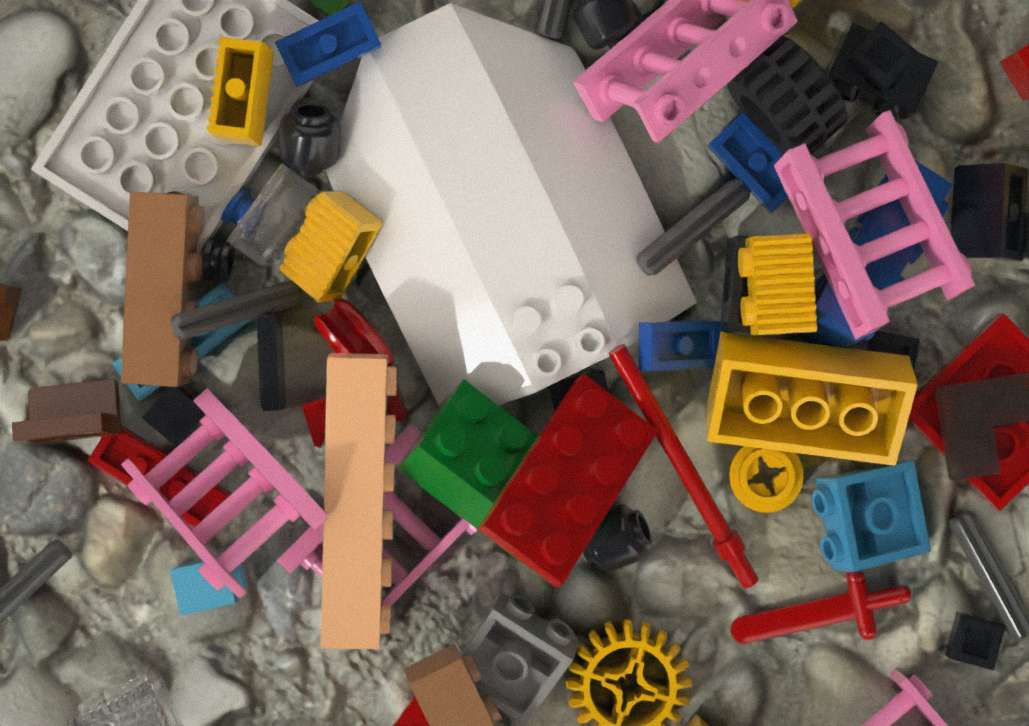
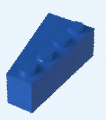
M915 160L943 217L949 207V203L944 199L953 184ZM886 173L878 186L890 182ZM899 199L858 215L856 221L862 225L860 228L853 227L848 235L852 243L861 246L911 224ZM920 243L866 264L865 270L873 287L882 290L906 280L900 275L907 263L912 265L922 254L923 249ZM825 274L820 279H817L814 283L817 332L794 334L808 343L849 348L862 339L869 341L876 331L855 339Z

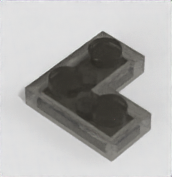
M1029 372L935 386L948 478L950 480H960L1001 473L993 426L1029 421Z

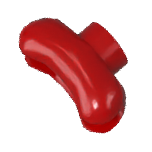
M334 298V306L329 312L324 314L316 313V328L336 353L388 355V367L393 366L394 356L389 346L368 320L349 301L344 298Z

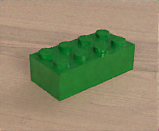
M463 379L441 402L397 466V469L477 529L538 438V435Z

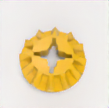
M743 446L736 451L735 457L728 469L730 488L736 498L747 508L762 513L776 512L789 506L800 493L804 478L802 463L796 453ZM758 457L768 468H784V470L778 471V474L771 478L773 484L771 486L772 494L762 482H747V480L753 479V476L759 473Z

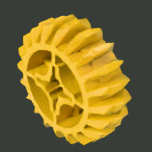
M630 619L623 620V632L621 633L615 632L611 621L606 622L605 630L608 636L604 639H601L595 630H591L588 636L594 647L590 649L585 644L579 643L576 652L585 660L573 659L568 667L570 671L580 676H571L565 680L567 689L579 691L568 698L570 707L578 708L584 706L576 715L577 721L583 724L594 719L591 726H667L664 722V719L667 717L673 722H680L682 716L673 705L687 706L689 704V697L678 690L691 687L692 680L689 676L679 674L689 667L687 659H673L681 650L679 644L674 641L662 647L667 638V633L663 629H659L649 638L651 626L647 621H642L638 633H633ZM632 647L631 651L628 650L625 659L620 664L607 665L603 663L602 667L597 665L610 652ZM646 651L657 657L663 664L666 673L665 686L657 684L653 678L643 674L645 664L643 658ZM634 668V675L638 686L635 689L631 686V691H625L623 696L618 679L623 676L626 680L625 674H632ZM591 679L600 681L603 687L613 691L614 697L612 702L614 706L612 713L604 710L593 698L590 692ZM656 699H659L648 711L636 716H629L631 708L637 702L642 700L655 702Z

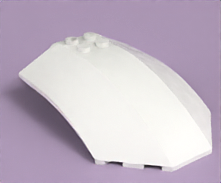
M449 3L379 37L382 47L362 56L340 121L341 140L339 158L337 163L325 170L335 192L349 194L351 198L356 199V202L362 204L370 213L376 215V218L383 221L365 257L438 405L463 379L497 405L526 397L610 357L609 351L621 344H625L626 347L631 346L639 340V322H666L697 303L677 258L657 275L649 276L642 271L636 261L637 255L665 232L611 118L609 117L604 122L593 119L573 83L577 77L586 71L574 48Z

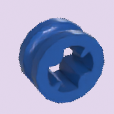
M245 186L233 196L221 216V221L224 223L233 222L236 226L235 231L240 234L244 233L251 226L265 203L260 197L253 199L250 196L251 191Z

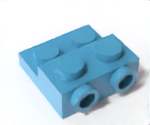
M914 460L897 461L896 466L885 464L868 469H853L816 478L817 490L813 491L811 501L815 513L823 518L826 536L821 538L820 550L823 558L832 564V570L856 572L931 552Z

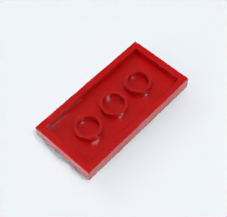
M583 373L575 380L477 529L553 586L563 585L658 430Z

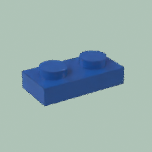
M361 1L275 42L296 87L382 47Z
M742 112L707 147L737 179L745 183L750 193L769 213H772L788 198L774 168V165L783 154Z
M721 321L639 322V370L663 371L713 368L720 339Z

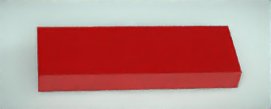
M121 425L122 435L101 437L87 461L123 484L128 485L133 478L121 465L129 458L146 475L169 454ZM185 465L162 485L159 490L170 501L200 473ZM217 484L184 513L182 517L188 524L196 527L232 493Z

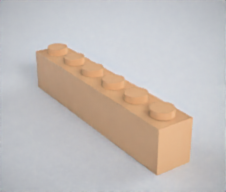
M330 353L327 357L324 512L328 515V518L323 522L321 648L379 649L381 634H390L391 605H382V587H391L392 558H383V539H393V511L384 510L385 492H394L395 463H385L386 444H395L396 415H387V396H396L397 367H388V355Z

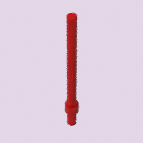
M621 344L613 348L608 353L645 419L658 430L655 436L714 537L712 544L719 557L723 561H728L743 588L755 585L759 578L743 552L746 546L737 530L730 529L626 345Z

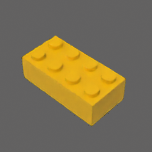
M721 332L705 410L707 441L896 466L918 385L910 357Z

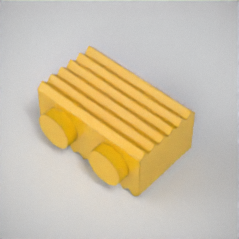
M221 37L217 40L221 46L216 50L219 57L215 59L218 66L213 69L217 74L212 79L216 84L211 88L214 96L210 98V101L213 105L208 108L212 113L207 118L211 124L206 129L212 136L223 142L262 146L274 52L264 42Z
M321 192L307 205L305 210L307 218L304 219L305 224L300 227V232L287 243L284 250L286 256L283 259L284 263L279 266V270L319 303L334 301V298L343 297L383 224L382 220L376 218V215L370 213L368 209L356 202V199L351 198L349 194L345 192Z
M812 234L754 236L745 239L746 248H739L738 251L740 277L748 278V296L741 298V319L743 325L750 326L751 335L817 332Z

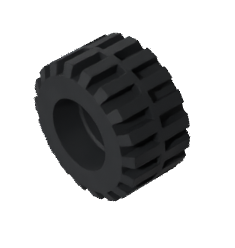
M783 35L727 83L729 92L741 112L748 116L782 154H785L792 148L806 144L811 155L848 122L844 101L832 80L801 46Z

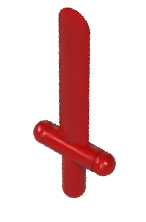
M862 570L847 572L848 593L738 617L732 622L730 633L735 641L746 644L856 619L859 635L865 640H871L877 634L873 611L905 604L911 600L912 592L904 585L868 592L865 575Z

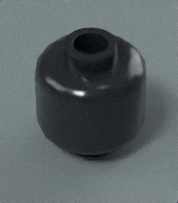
M576 0L578 6L574 9L572 15L587 44L594 50H600L606 46L612 49L642 22V15L634 0Z
M302 103L294 106L292 111L282 117L279 128L280 159L288 167L293 168L299 175L313 177L320 175L323 170H327L337 163L340 154L341 125L327 107L315 103Z
M625 504L611 507L583 551L585 559L589 563L595 561L606 572L615 571L643 560L647 553V546L652 544V536L641 511H633Z

